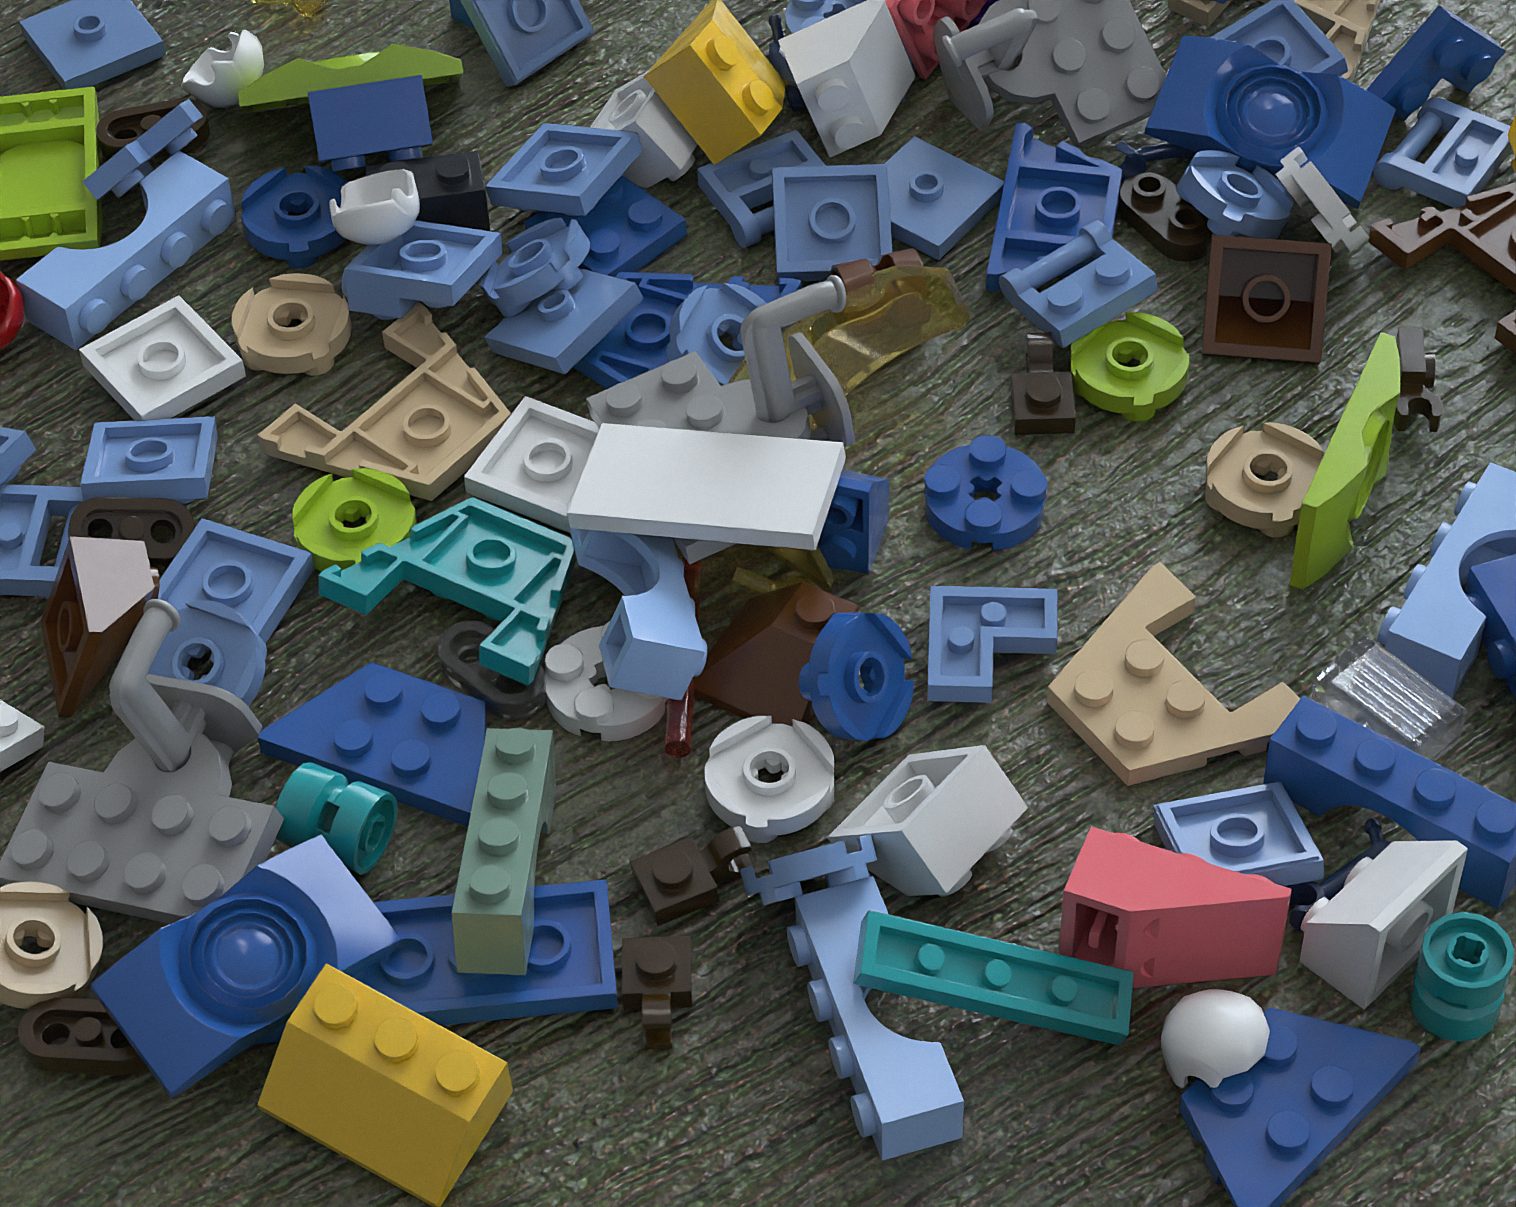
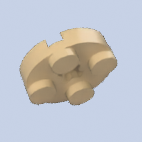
M301 273L283 274L269 279L270 288L261 290L254 295L252 287L240 297L233 309L232 328L243 363L249 369L265 370L280 374L303 372L311 376L321 375L333 367L334 357L345 348L349 341L352 324L348 303L344 295L343 299L334 291V285L324 278ZM291 319H300L302 323L296 327H281L288 326Z
M1263 423L1262 431H1249L1243 433L1244 425L1230 429L1214 442L1207 456L1205 472L1206 502L1210 507L1220 511L1232 521L1259 529L1267 536L1283 537L1289 535L1293 531L1294 525L1299 524L1301 504L1323 458V450L1311 436L1285 424ZM1269 471L1278 474L1275 481H1264L1254 475L1264 476Z
M32 881L16 882L0 887V1005L6 1004L16 1008L30 1009L35 1004L52 998L82 999L86 987L94 978L98 969L103 948V935L97 917L88 907L84 914L78 906L69 902V892L55 885ZM32 936L36 937L38 946L49 947L50 949L40 954H31L24 952L18 946L22 945L24 937Z

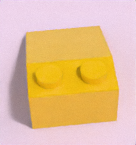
M721 0L710 1L644 75V78L714 165L761 136L783 109L784 81Z

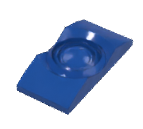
M1183 36L1145 127L1144 134L1194 152L1218 150L1240 157L1236 164L1237 167L1254 172L1258 165L1277 179L1278 177L1275 174L1284 168L1280 160L1299 146L1308 159L1300 168L1311 161L1344 204L1359 208L1396 108L1373 93L1337 74L1302 72L1281 65L1249 44L1210 37Z
M319 835L257 865L213 902L196 913L157 930L91 984V991L168 1096L173 1099L286 1023L326 963L350 977H354L400 946L402 939L323 836Z

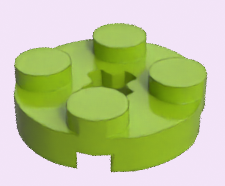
M1126 312L1125 320H1114L1104 323L1071 344L1070 372L1072 374L1073 392L1078 396L1084 397L1099 408L1122 413L1128 420H1149L1155 415L1156 409L1165 407L1173 402L1186 386L1190 362L1189 353L1187 354L1183 348L1184 338L1178 329L1159 317L1142 312ZM1132 358L1140 361L1139 366L1126 367L1118 363H1127Z
M359 468L352 469L353 477L333 481L331 473L312 482L299 495L293 507L292 520L296 548L311 552L314 568L322 572L335 564L342 571L361 562V551L378 543L391 547L409 538L410 527L417 524L416 513L410 500V494L400 480L379 470ZM360 517L366 518V523L356 528L344 527L342 523L344 520L355 522Z

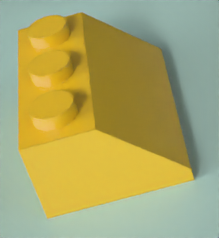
M326 963L286 1023L257 1105L261 1111L432 1207H441L511 1096L513 1088L506 1061Z

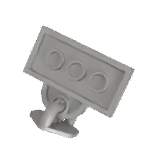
M998 0L988 8L980 23L960 33L953 20L946 16L937 21L933 30V38L947 94L951 102L979 130L988 127L994 116L993 104L988 91L990 89L1008 101L1031 105L1051 100L1073 146L1079 148L1150 117L1166 78V74L1129 0ZM1019 60L1018 66L1013 70H1009Z
M830 275L824 282L799 289L755 308L742 322L740 334L750 379L720 386L700 356L694 351L586 398L590 416L599 429L602 423L843 442L844 447L855 442V435L849 405L836 377L805 336L798 332L788 338L793 371L796 380L791 382L781 328L830 309L833 312H841L846 304V291L842 280L837 275ZM811 414L817 425V428L811 430L808 417ZM672 537L689 564L737 544Z
M151 599L146 602L143 608L144 615L135 628L109 684L111 706L134 735L135 739L117 752L104 772L53 762L47 763L0 860V884L4 886L11 883L29 881L47 883L69 892V902L171 924L196 913L213 902L253 868L265 862L284 818L275 806L229 797L232 781L228 764L234 753L258 738L262 729L261 723L247 704L232 693L212 685L148 674L168 632L177 630L181 623L177 610L171 604L161 599Z

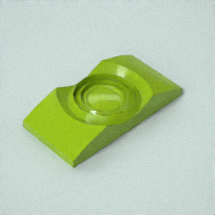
M391 44L381 52L348 55L314 62L297 58L255 80L238 93V99L242 112L250 113L309 104L308 92L417 75H422L423 86L460 81L463 75L461 59L440 52Z
M94 86L0 97V261L46 256L56 247L76 250L100 248L103 232L101 198L97 200L82 183L100 167L102 161V153L96 134L99 114Z
M1380 333L1302 501L1290 586L1304 590L1327 574L1354 547L1349 521L1360 516L1373 485L1386 475L1394 414L1400 396V356L1395 336Z

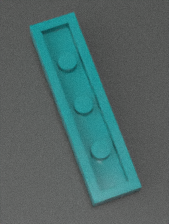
M868 910L861 920L853 984L1120 1045L1129 1034L1134 972Z

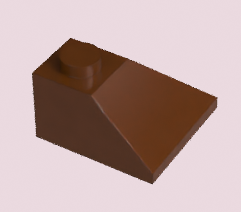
M69 537L41 619V628L58 717H72L128 645L135 628L144 615L143 608L146 602L151 599H158L160 587L159 573L157 568L150 567L145 541Z
M805 582L750 598L708 653L703 671L698 677L692 678L686 693L744 719L754 716H772V724H786L793 727L792 719L809 725L816 714L812 701H807L800 693V671L805 664L810 663L814 643L821 630L828 623L829 618L837 612H859V605Z

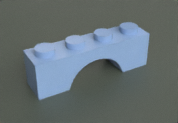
M181 151L176 152L139 182L146 216L139 227L130 235L114 244L96 249L76 250L56 247L16 279L18 289L25 299L24 312L27 321L72 349L77 350L94 335L102 332L116 317L137 300L146 296L154 286L176 268L184 265L192 255L214 237L223 233L230 224L237 220L227 177Z
M1491 462L1477 484L1468 481L1464 486L1454 511V515L1457 518L1452 525L1443 522L1439 527L1429 552V557H1432L1427 567L1421 564L1416 565L1404 591L1406 602L1401 609L1394 606L1389 609L1377 639L1378 642L1385 644L1381 671L1449 700L1453 699L1477 658L1486 616L1469 601L1463 592L1462 586L1467 582L1469 569L1474 565L1516 554V472Z
M569 525L578 565L606 578L625 595L622 596L599 644L609 687L682 700L692 678L698 677L704 669L707 658V644L701 638L695 617V602L689 596L683 576V561L678 558L672 537L570 528Z
M871 876L795 897L796 925L787 927V937L797 967L808 965L813 981L808 982L807 987L814 1015L818 1022L828 1020L835 1036L829 1038V1049L836 1073L840 1079L850 1077L857 1094L851 1096V1108L857 1129L862 1138L873 1136L883 1161L962 1138L964 1100L941 1043L909 1039L883 1026L872 1015L864 1001L871 988L853 984L861 920L868 910L888 914L875 879Z

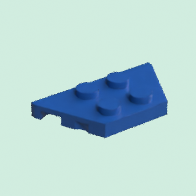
M1016 122L987 269L986 290H1001L999 285L1000 276L1013 268H1018L1022 271L1077 238L1079 230L1094 220L1102 222L1113 238L1121 189L1122 169L1104 160L1090 158L1083 154L1080 149L1064 141H1061L1056 148L1033 138L1032 126ZM1091 256L1059 276L1072 274L1095 259Z
M370 662L263 729L258 736V743L262 754L296 766L312 762L342 774L347 778L349 785L352 782L361 781L391 793L396 797L397 802L468 827L487 731L486 705L483 700Z
M1269 1007L1264 1012L1270 1030L1265 1055L1248 1071L1223 1078L1216 1088L1210 1087L1205 1081L1198 1078L1181 1095L1179 1111L1192 1137L1203 1145L1205 1149V1162L1216 1184L1222 1182L1234 1207H1279L1418 1063L1421 1047L1412 1041Z

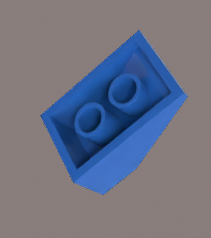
M422 75L308 92L319 163L331 162L333 172L363 168L366 166L365 156L388 153L389 163L423 158L421 148L430 147L433 144Z

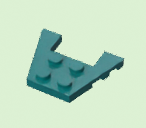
M471 497L410 527V537L391 547L378 543L361 551V562L341 571V568L336 564L323 570L318 575L319 595L367 615L402 580H406L430 590L436 596L451 599L481 612L489 619L502 621L480 644L479 665L529 686L534 681L577 557L572 538Z

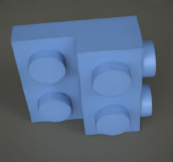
M415 220L413 226L407 232L393 241L366 246L344 268L342 291L348 299V308L350 311L372 314L377 319L392 320L402 319L418 301H423L425 305L436 308L454 306L502 255L501 233Z

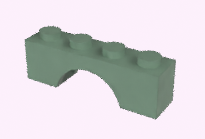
M487 728L452 908L457 973L526 975L534 929V887L540 833L549 834L556 795L553 730Z

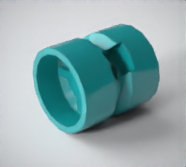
M312 762L303 763L292 773L278 798L276 809L284 820L275 839L284 845L294 847L322 835L348 870L360 875L368 873L377 865L392 837L398 809L396 797L387 791L361 781L352 782L348 785L347 778L340 773Z
M1459 912L1444 915L1434 921L1424 934L1418 966L1411 989L1410 1006L1415 1019L1426 1031L1441 1039L1462 1042L1478 1039L1491 1031L1500 1015L1514 959V948L1509 935L1496 922L1479 914Z

